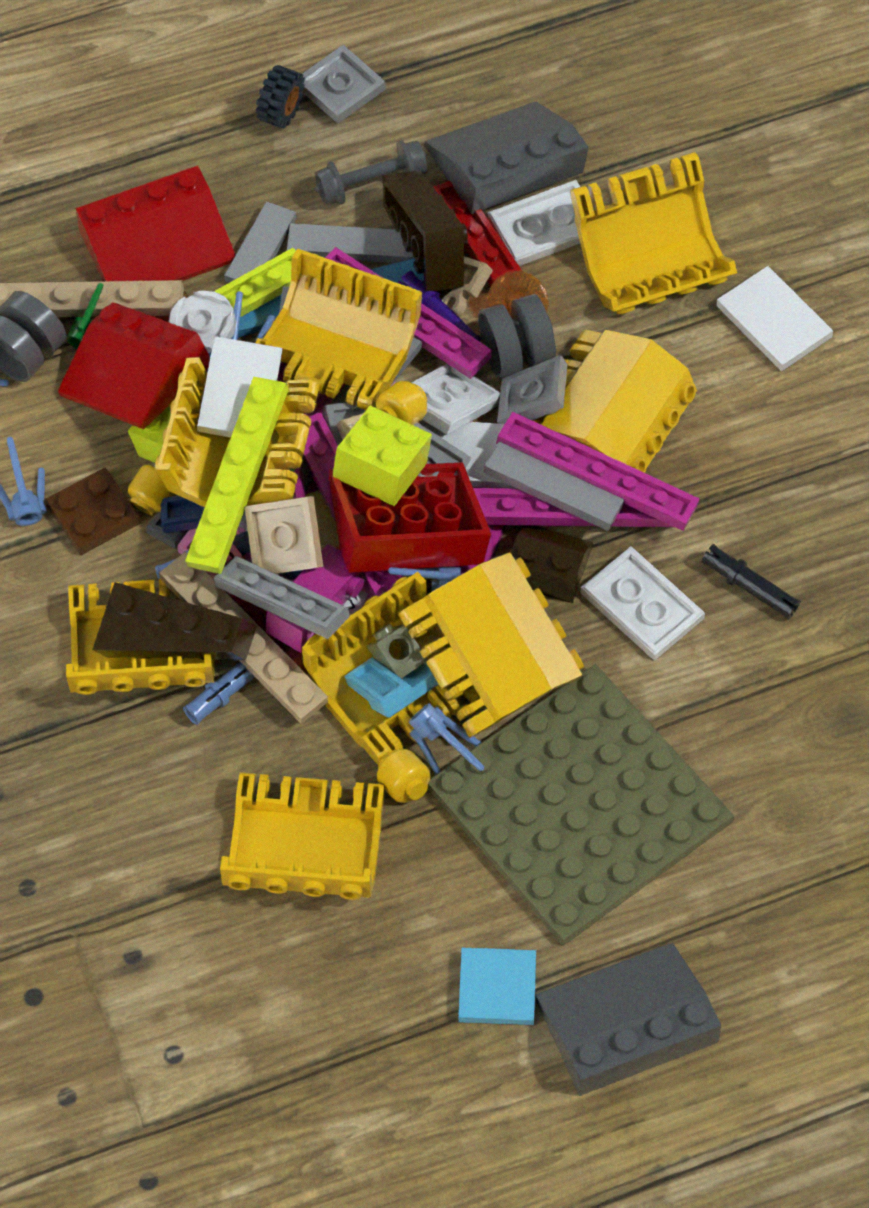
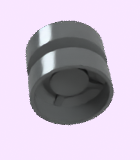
M15 291L0 306V371L14 380L27 382L43 366L44 358L51 357L66 341V331L57 316L43 302L26 292Z
M536 294L512 300L511 316L503 304L478 311V325L482 344L492 350V357L488 361L498 378L522 371V355L530 367L556 357L553 327L540 298Z

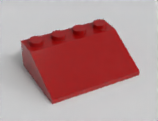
M198 165L75 208L79 232L103 282L184 281L229 265L236 256L211 190Z
M112 302L103 308L100 314L89 324L58 389V393L66 399L144 430L175 400L178 390V377L183 372L186 358L199 357L204 368L207 370L210 355L197 332Z
M463 462L426 464L420 472L426 477L417 476L395 506L333 477V469H329L328 476L339 546L348 573L385 571L391 567L418 569L479 565L484 563L491 532ZM435 472H439L437 476H430Z

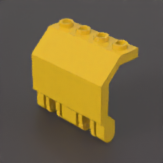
M696 152L680 156V160L678 157L670 159L669 165L674 185L666 187L663 171L658 163L651 165L649 168L644 167L621 174L618 178L616 176L608 178V188L612 204L604 206L602 193L596 182L588 184V189L586 186H581L570 190L575 213V224L587 272L604 307L611 311H616L617 314L628 313L635 310V305L643 302H647V304L660 303L666 300V295L675 292L680 295L692 293L697 290L698 285L707 282L709 285L720 284L728 280L727 276L737 273L735 261L723 256L713 236L703 194L704 176Z
M297 248L292 256L291 283L283 308L264 338H257L255 343L283 348L281 361L287 363L283 374V381L313 380L319 384V394L323 395L325 393V396L333 399L338 394L342 385L346 384L351 386L346 395L347 404L354 406L357 402V407L363 410H367L370 405L376 408L377 398L392 385L407 359L421 315L422 291Z
M583 330L575 341V345L573 344L569 351L571 357L577 361L564 359L567 363L564 408L551 415H544L532 421L645 473L656 453L661 450L663 442L671 430L678 424L682 413L695 397L697 389L689 369L652 339L605 330L603 333Z
M198 357L186 358L183 372L179 374L176 398L171 403V416L168 427L163 432V446L160 456L156 458L155 469L168 491L205 507L231 437L197 432L207 378V371ZM309 379L287 380L286 384L289 390L246 506L293 499L298 477L290 469H298L302 463L311 425V418L306 416V414L304 415V413H311L315 409V402L320 388L317 382Z
M510 552L477 565L398 613L406 628L433 615L408 631L411 638L420 637L437 625L443 632L444 636L427 644L420 651L423 659L449 645L451 646L426 662L441 690L467 676L469 677L444 693L447 700L456 699L473 687L479 694L480 699L463 706L456 713L459 721L485 707L487 708L462 724L469 738L489 729L546 693L567 683L571 684L582 678L580 670L585 667L576 650L568 651L562 639L567 637L557 618L550 621L544 609L549 605L539 588L532 590L526 578L531 576L524 561L521 557L515 560Z
M418 571L410 577H402L397 580L392 588L381 596H373L367 600L363 607L350 615L329 639L315 634L302 647L303 664L310 678L328 696V703L325 706L377 765L386 753L392 750L403 749L400 739L391 730L395 726L399 725L407 736L416 742L409 735L414 729L409 724V720L426 704L430 703L434 708L438 707L448 718H451V714L452 716L456 715L460 709L458 701L456 699L447 700L444 693L469 678L467 676L441 690L438 684L390 718L373 710L369 702L349 687L344 676L373 657L367 648V645L376 640L373 634L389 623L393 627L403 625L398 613L427 595L426 580ZM430 615V616L426 617L425 619L419 621L418 623H416V624H414V625L408 627V630H410V629L413 628L414 626L420 624L421 622H423L424 620L430 618V617L433 616V615ZM437 625L424 635L414 639L422 650L424 646L442 638L444 634ZM393 640L389 645V653L394 659H398L402 652L401 646ZM450 645L447 646L446 648L440 650L439 652H437V653H435V654H433V655L427 657V659H428V660L431 659V658L434 657L435 655L441 653L442 651L448 649V648L451 647V646H450ZM474 687L463 693V696L471 703L480 698Z
M155 579L124 581L123 585L156 594ZM159 579V595L168 597L170 589ZM114 582L111 583L110 594H111V591H112ZM97 583L88 584L89 611H86L85 585L68 586L72 664H66V678L70 693L77 692L82 695H91L102 690L128 692L133 688L145 687L162 690L173 685L200 687L205 683H214L215 660H212L211 654H204V660L200 658L182 659V656H177V659H173V657L138 659L135 657L107 658L93 651L92 649L107 605L98 604L100 595Z
M240 772L236 792L235 819L229 857L222 856L220 873L222 885H227L234 890L240 891L248 890L249 888H262L275 894L297 891L311 897L332 894L340 895L348 900H358L361 897L371 898L379 852L385 794L384 784H368L365 811H362L365 786L361 782H356L353 788V805L339 804L342 796L341 781L333 780L329 808H326L328 780L296 777L293 803L290 805L292 777H283L280 787V799L267 798L270 789L269 775L260 774L256 802H254L256 774Z

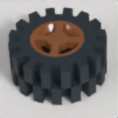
M277 65L273 67L272 71L268 72V79L263 81L264 86L263 89H260V98L256 102V105H259L256 108V117L261 121L284 129L286 125L291 123V118L294 119L295 111L300 107L299 101L303 98L302 91L305 89V84H303L305 77H303L302 73Z

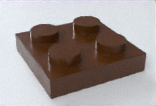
M106 467L46 498L47 507L80 555L141 524L140 516Z

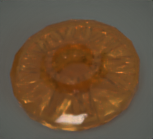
M523 271L506 272L499 276L489 288L487 297L488 307L503 304L510 316L512 300L536 294L540 298L546 312L549 306L548 294L541 281L532 274Z

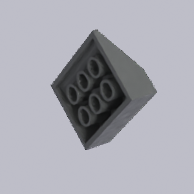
M536 101L424 142L425 148L448 181H451L454 190L461 200L467 204L471 214L475 213L476 210L487 209L583 173L589 148L571 123Z
M673 942L535 995V999L579 1096L711 1046L719 1041L721 1023L706 992Z

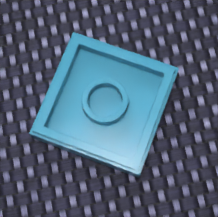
M461 948L459 1022L534 1025L536 950Z

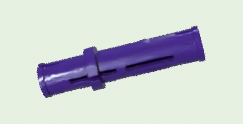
M413 271L406 272L400 278L404 282H397L422 291L421 303L479 342L481 341V336L477 335L439 298L437 291H425L422 285L423 282Z

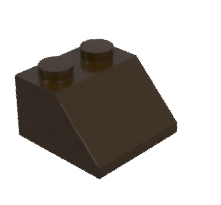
M526 525L517 534L511 554L515 560L521 557L527 566L531 576L526 578L532 590L539 588L545 596L573 603L593 548V542L533 525Z

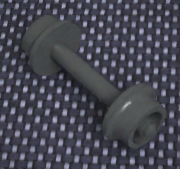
M399 140L396 143L398 157L340 175L336 165L333 162H328L326 168L315 172L316 187L314 190L320 194L324 204L332 202L344 204L346 201L344 187L399 170L403 172L420 170L423 174L427 173V154L423 152L418 141L404 143L403 140Z

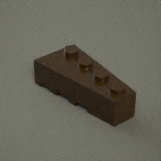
M420 170L384 175L383 206L396 232L401 234L402 245L405 251H412L415 259L413 267L416 273H424L422 285L425 291H440L463 287L464 244L468 242L465 224H461L454 210L448 207L443 196L437 193L433 183L428 181Z
M114 582L92 650L107 658L135 657L138 659H150V657H173V659H177V656H182V659L200 658L204 660V654H211L212 660H246L257 626L241 617Z

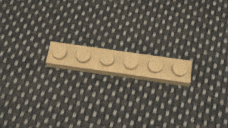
M182 280L0 283V306L13 292L23 291L43 302L57 317H83L97 284L102 283L104 287L91 317H97L101 310L112 302L150 316H170V312L177 301L183 298L184 287Z
M184 552L159 572L160 579L181 601L241 617L257 626L247 659L239 661L300 724H303L328 703V696L224 590L216 587L214 579L206 571L188 567L185 562L187 552Z

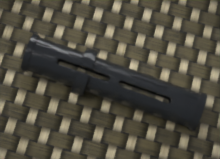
M715 544L709 547L710 553L705 552L701 563L706 564L726 577V582L731 586L734 584L738 585L784 615L788 620L793 616L792 611L796 612L801 600L794 598L748 568L747 562L743 559L736 560L719 549Z

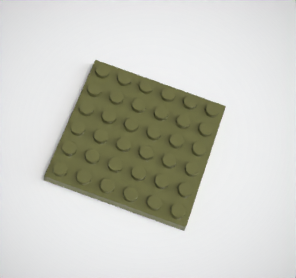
M597 664L581 673L582 678L571 684L567 683L470 752L484 765L483 771H479L464 757H461L431 778L427 788L563 946L722 831L734 820V815Z

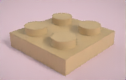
M314 496L244 506L253 564L274 574L324 567Z

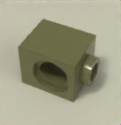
M389 623L373 634L376 640L367 645V648L377 661L402 679L428 659H423L420 653L421 648L415 639L411 638L408 633L409 630L404 624L393 627ZM393 640L401 646L402 652L398 659H394L389 653V645Z

